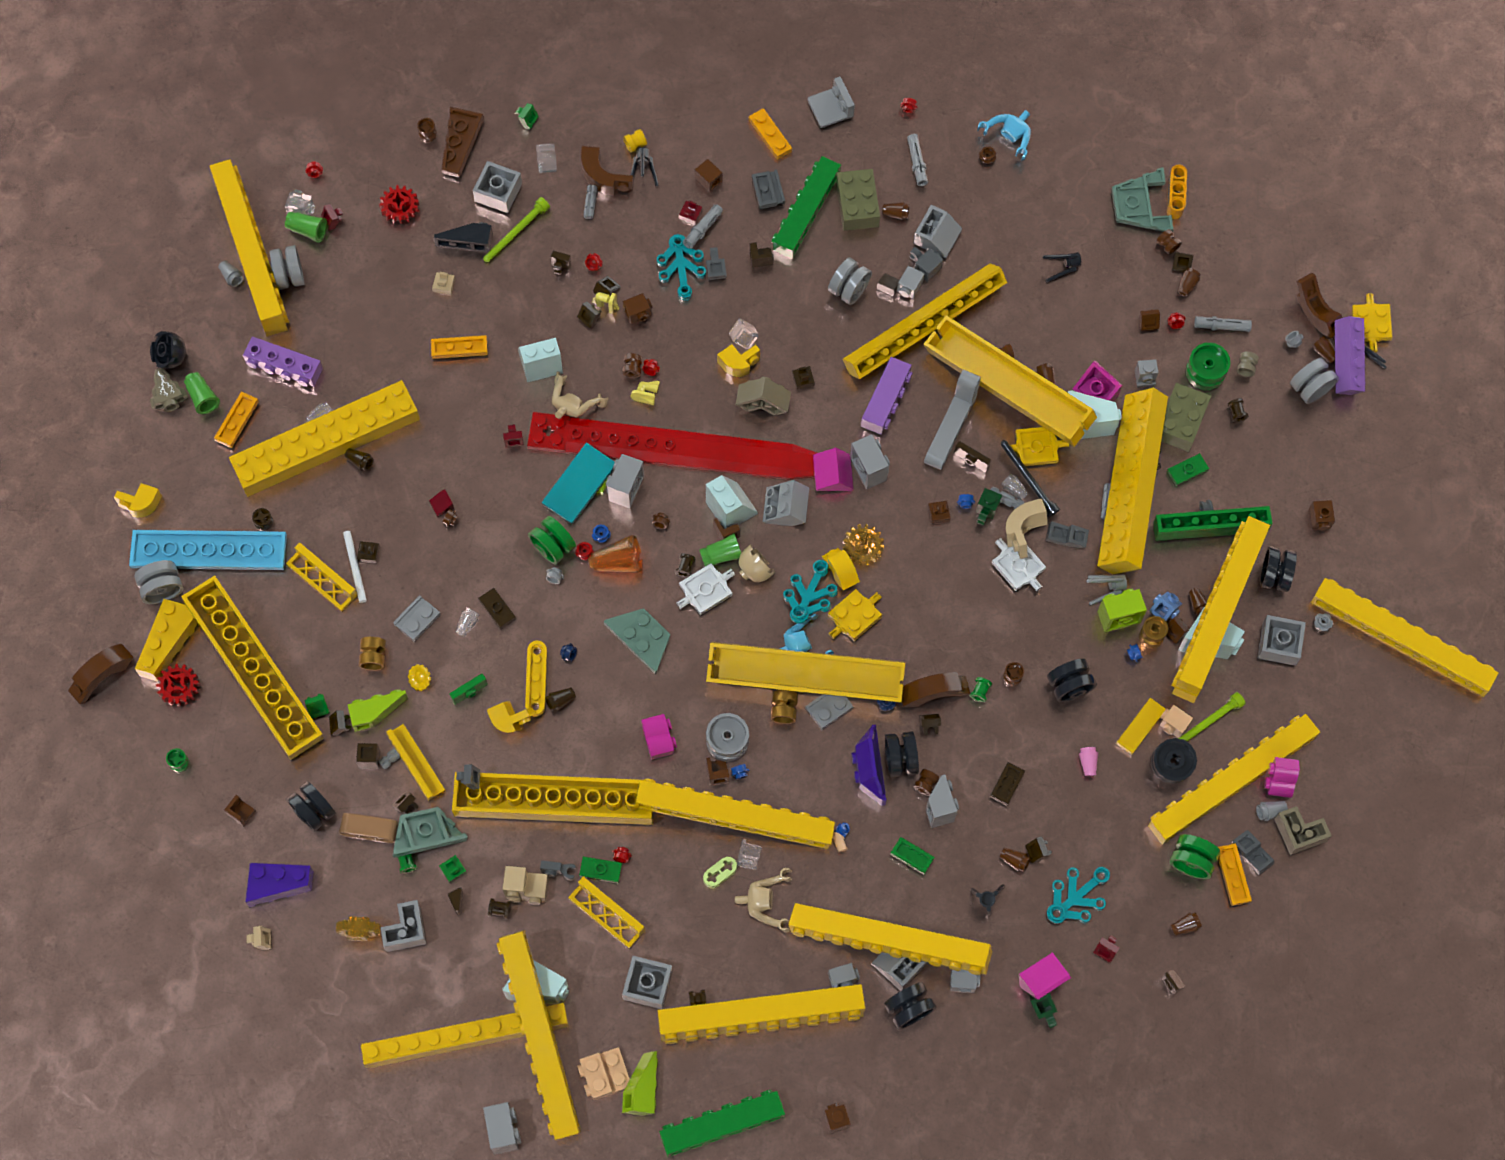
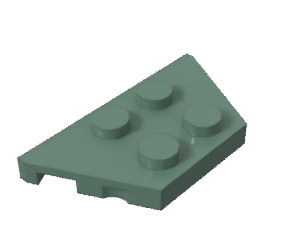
M644 608L604 621V625L654 674L658 672L659 664L671 636Z
M439 807L400 815L393 858L465 842L468 837L455 827L456 824L450 818H447Z

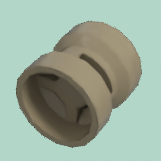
M1242 352L1237 373L1245 377H1252L1255 375V365H1257L1259 357L1252 352Z

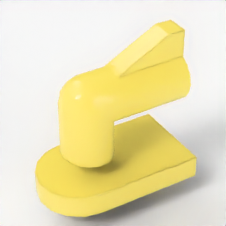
M599 292L592 300V303H595L598 307H603L604 302H609V313L613 314L614 310H619L617 294L612 293L610 296Z
M641 381L638 384L637 390L631 392L630 397L634 401L654 405L655 394L645 392V390L657 393L660 381Z

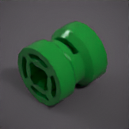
M175 748L167 753L166 762L174 772H184L189 767V759L181 749Z

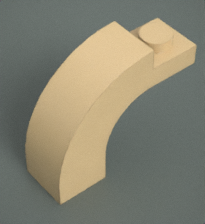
M1042 499L1020 505L1007 519V546L1013 547L1014 552H1018L1020 559L1028 558L1024 534L1032 528L1047 525V511Z

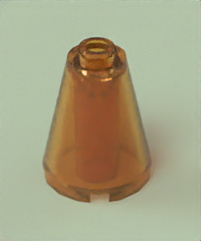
M634 535L627 536L592 552L591 557L588 558L589 566L595 572L638 573L643 571V559L640 560L641 548L637 537Z

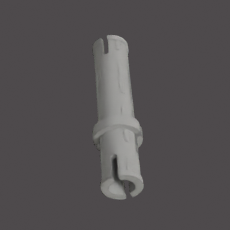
M911 134L907 137L913 162L912 171L915 173L917 185L925 186L928 184L925 171L927 167L923 162L919 137L917 134Z
M714 204L701 221L692 227L690 234L683 240L684 246L692 249L696 242L705 236L708 228L723 213V209L719 205Z
M1196 316L1194 321L1195 328H1207L1212 331L1222 329L1250 332L1252 326L1251 320L1217 318V316Z

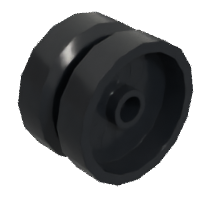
M1269 546L1262 565L1260 587L1271 589L1276 582L1278 591L1288 592L1295 574L1297 552L1285 550L1281 556L1279 548Z
M1086 659L1072 660L1048 673L1047 678L1050 685L1056 687L1054 694L1058 702L1074 700L1096 688L1097 682L1094 676L1088 674L1090 667Z
M913 731L902 733L901 745L895 733L885 734V758L890 777L901 776L903 765L908 775L919 773L918 751Z
M1167 739L1159 744L1151 755L1150 764L1152 771L1158 779L1165 783H1180L1191 776L1196 769V751L1191 744L1183 739ZM1174 758L1176 760V764H1172L1170 760Z
M306 781L299 787L305 799L297 793H292L286 798V801L293 808L294 813L299 819L315 832L322 826V821L317 813L324 819L329 820L336 812L322 794L309 781Z
M923 982L901 990L884 1003L889 1014L898 1013L893 1019L898 1030L920 1021L937 1008L932 998H924L927 994V989Z

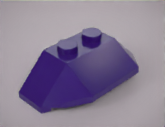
M872 725L855 745L854 752L851 753L852 763L856 764L857 771H854L855 783H859L861 791L881 806H884L887 799L876 725Z

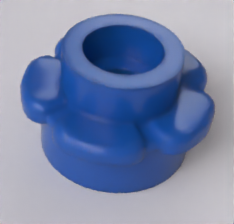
M962 494L958 496L957 504L960 505V508L969 509L976 503L973 495Z
M600 524L593 529L592 538L599 543L606 542L611 536V532L605 525Z
M1130 644V649H1127L1130 659H1135L1138 662L1137 660L1143 658L1137 644L1132 646Z
M746 764L731 768V777H736V780L743 779L748 776L747 773L750 769H747Z

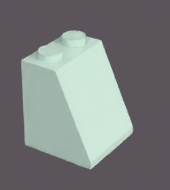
M556 338L518 348L527 383L554 376L557 371L560 374L563 373L561 354Z
M1068 391L1070 395L1091 407L1097 416L1088 430L1083 429L1085 434L1081 439L1115 434L1116 428L1119 427V420H1121V410L1117 409L1116 402L1075 391Z
M721 475L706 484V504L724 529L735 524L739 525L758 514L737 482Z
M1203 610L1184 637L1178 649L1181 652L1186 651ZM1229 622L1215 657L1228 659L1231 654L1236 655L1245 640L1242 638L1245 631Z
M534 961L545 1003L559 1004L561 1000L564 1001L569 994L567 980ZM509 979L503 988V992L508 1000L516 1001L514 994L511 995L508 983L511 982Z

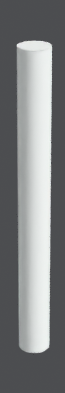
M345 531L343 535L359 603H364L367 600L351 531Z

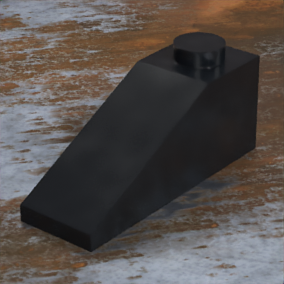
M484 222L471 223L434 234L435 246L488 253L493 236L492 225Z

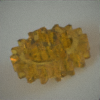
M858 524L856 530L851 527V533H845L846 538L843 539V544L845 545L843 550L848 551L847 554L849 557H852V563L858 560L859 565L862 564V561L869 565V560L875 563L876 556L881 557V551L884 549V545H882L884 538H879L881 532L875 533L874 526L868 529V524L864 528Z
M351 916L348 917V920L336 923V933L341 936H347V940L368 941V937L374 938V936L378 937L380 935L381 925L380 923H375V921L370 922L368 917Z

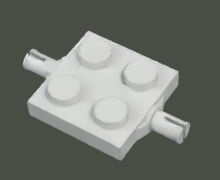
M1002 538L995 542L1002 552L992 560V564L1012 588L1017 591L1030 583L1036 592L1039 591L1043 586L1036 577L1046 569V566L1028 545V558L1020 559L1018 552H1014L1013 547H1008Z
M712 563L705 566L679 583V586L685 593V597L676 602L677 606L681 609L690 603L700 615L704 614L732 596L726 580L735 576L734 571L730 569L721 574L714 568Z

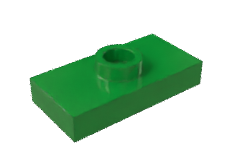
M1199 453L1168 468L1167 473L1177 487L1208 472L1210 468Z
M483 673L449 694L454 705L466 698L474 697L477 691L488 685Z
M901 836L890 853L891 856L925 875L935 858Z
M583 856L579 877L582 878L584 876L587 879L619 884L622 863Z

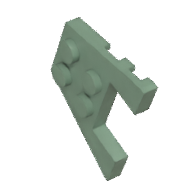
M1163 167L1158 168L1155 172L1143 174L1142 177L1137 179H1130L1112 186L1111 192L1116 222L1161 232L1170 229L1173 232L1172 216L1153 217L1148 186L1165 185L1166 180Z

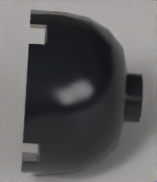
M168 331L158 332L155 335L157 337L155 342L152 341L150 345L152 362H155L158 368L167 369L180 365L186 355L185 342L176 333Z

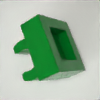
M529 103L524 108L518 107L515 114L519 115L518 119L523 127L529 130L539 117L534 106Z
M319 693L318 696L308 697L304 700L312 719L330 713L323 694Z
M456 855L439 865L449 883L467 873Z

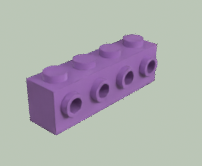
M1348 316L1335 320V374L1339 377L1336 383L1337 394L1353 395L1365 392L1364 318Z
M251 337L243 354L244 360L249 367L261 368L268 374H278L285 380L290 381L292 379L305 387L308 385L314 387L323 370L320 360L255 337Z
M890 357L862 417L861 427L882 435L884 429H888L891 422L889 417L891 413L895 414L898 408V403L896 402L898 398L902 399L906 390L904 385L906 382L909 383L913 373L910 372L911 364Z

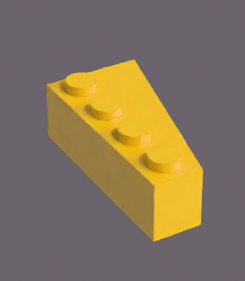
M163 599L135 667L139 676L158 681L157 677H162L163 675L161 671L167 670L174 656L182 649L184 642L195 631L194 628L198 623L186 605Z

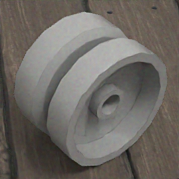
M296 245L285 248L286 259H284L283 253L279 248L270 250L272 273L278 289L282 290L289 287L288 276L291 277L292 284L295 287L305 285Z
M849 257L836 270L829 283L828 291L835 296L842 294L841 300L852 305L866 289L872 277V271L864 266L859 268V263Z
M1318 358L1307 364L1290 381L1291 386L1296 392L1302 391L1300 396L1306 404H1311L1321 398L1339 380V377L1333 370L1327 371L1329 366L1323 358Z
M156 561L141 567L135 572L134 578L137 586L140 588L139 593L143 603L159 604L162 603L163 599L172 600L182 593L184 588L181 579L177 577L179 573L173 561Z
M724 713L710 721L706 730V743L710 754L717 760L733 762L740 759L746 753L749 745V729L741 717L732 713Z

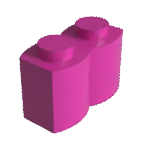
M664 714L642 719L641 724L651 760L673 755L674 748H677L675 737H671L669 730H672L670 719H666Z
M1275 757L1273 763L1270 762L1268 774L1270 775L1265 778L1264 788L1267 789L1268 795L1292 798L1300 771L1299 760Z

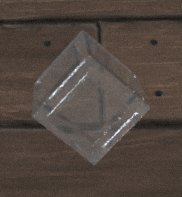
M554 144L536 145L539 173L556 172Z
M740 318L729 332L733 342L747 350L751 348L759 336L753 325Z
M742 839L737 866L757 870L761 846L746 843L747 839Z

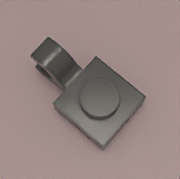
M717 247L710 248L711 260H706L708 280L727 278L724 258L719 259Z
M541 860V873L547 874L548 877H556V875L563 874L565 879L574 880V875L567 874V871L570 869L576 870L574 864L564 865L559 862Z

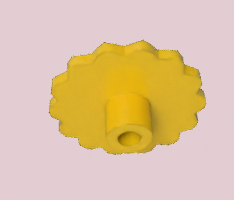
M416 664L409 670L408 682L416 691L426 690L430 686L431 674L428 672V668L424 667V665Z

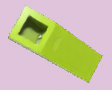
M397 689L387 695L377 694L372 696L371 699H357L352 701L351 704H347L354 731L357 732L375 727L408 699L406 691Z
M657 1051L642 1055L623 1091L622 1113L641 1116L654 1114L656 1107Z

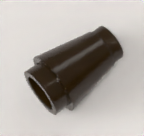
M351 448L345 452V458L361 471H368L372 467L374 459L369 453Z
M572 687L551 692L545 699L551 711H558L576 698Z

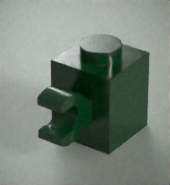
M984 488L976 508V513H979L978 524L984 526L987 517L994 518L1000 505L1002 494Z
M1047 993L1038 1000L1030 995V1001L1038 1019L1045 1017L1050 1028L1057 1026L1053 1013L1058 1011L1051 993Z

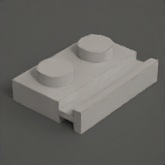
M419 595L393 624L415 642L441 614Z
M822 694L806 705L805 709L810 713L820 729L823 730L851 711L854 706L846 696Z

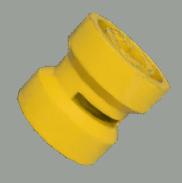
M641 129L634 131L632 135L623 136L624 143L630 153L636 151L638 147L643 148L647 146V140Z

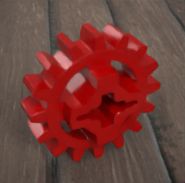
M396 185L394 190L392 187H389V193L383 192L384 197H380L381 203H379L382 216H385L387 221L392 218L394 224L397 220L402 224L404 219L409 222L410 216L415 218L414 212L419 211V200L417 194H413L411 188L407 191L406 186L400 189Z
M175 664L174 669L168 666L167 672L161 671L163 677H157L160 683L156 684V688L159 690L157 693L160 697L162 696L163 702L168 701L170 706L176 702L177 706L180 707L181 702L184 701L187 705V699H195L193 693H199L195 687L200 686V683L196 681L198 676L193 674L192 668L187 670L185 664L181 668L178 664ZM173 682L179 685L181 684L182 688L180 686H175Z

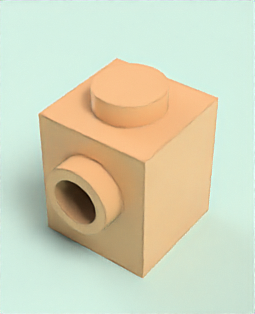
M1173 705L1170 710L1166 708L1160 718L1163 720L1160 726L1163 727L1162 729L1167 734H1173L1179 738L1190 725L1193 717Z

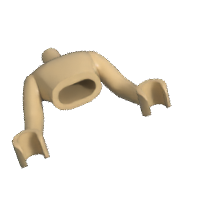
M557 371L552 395V405L558 410L555 413L556 418L560 419L564 414L577 418L594 405L602 408L607 406L609 398H602L601 393L598 394L597 398L588 400L584 404L579 397L568 393L565 396H560L562 385L565 384L567 376H560V372Z
M783 868L780 871V875L751 883L748 896H735V903L747 904L749 914L753 918L767 925L779 927L784 933L790 932L789 928H783V925L789 923V920H777L761 912L772 909L773 904L772 889L765 887L782 881L790 882L792 878L785 877V874L792 871L789 868Z

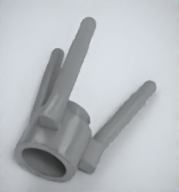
M1124 574L1088 575L1086 580L1087 583L1108 582L1110 590H1114L1108 594H1122L1121 590L1127 589V580ZM1104 596L1090 601L1089 605L1101 602Z

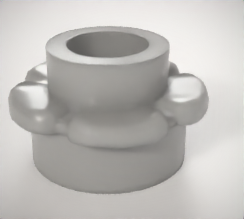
M1298 331L1289 333L1285 338L1287 346L1293 348L1300 346L1303 335Z
M553 567L546 571V579L553 584H560L561 580L564 579L562 571L558 568Z
M1319 613L1316 615L1314 625L1319 631H1328L1333 626V620H1331L1329 614Z

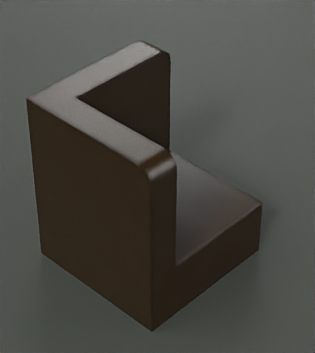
M757 242L749 243L752 268L774 265V256L770 247L758 249Z
M357 743L356 763L359 769H379L380 748L378 744Z

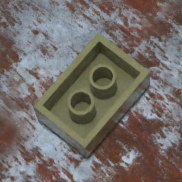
M873 169L837 172L836 187L843 231L879 227L880 212Z
M1176 383L1166 407L1161 442L1189 452L1211 395Z

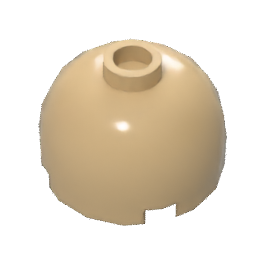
M751 544L740 554L739 566L741 571L739 573L745 580L751 579L754 582H763L776 572L773 568L770 570L767 566L770 563L756 548L753 549Z

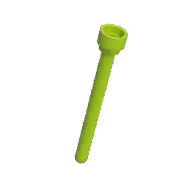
M540 197L535 202L534 209L484 256L483 260L485 262L491 261L539 213H545L550 208L549 203Z
M1235 692L1230 696L1227 704L1178 739H1183L1186 742L1230 710L1243 707L1246 704L1244 698L1240 693Z

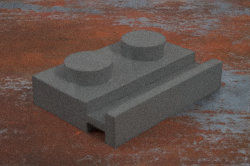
M777 169L773 172L766 171L751 175L759 209L777 206V204H785Z

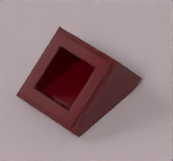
M446 489L441 490L429 500L437 517L447 513L449 509H454Z

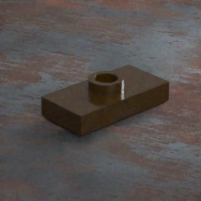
M961 441L955 446L954 454L964 459L968 465H974L987 472L991 463L990 458Z
M492 588L478 598L500 630L516 619L495 588Z
M1007 762L990 798L1008 806L1025 770Z

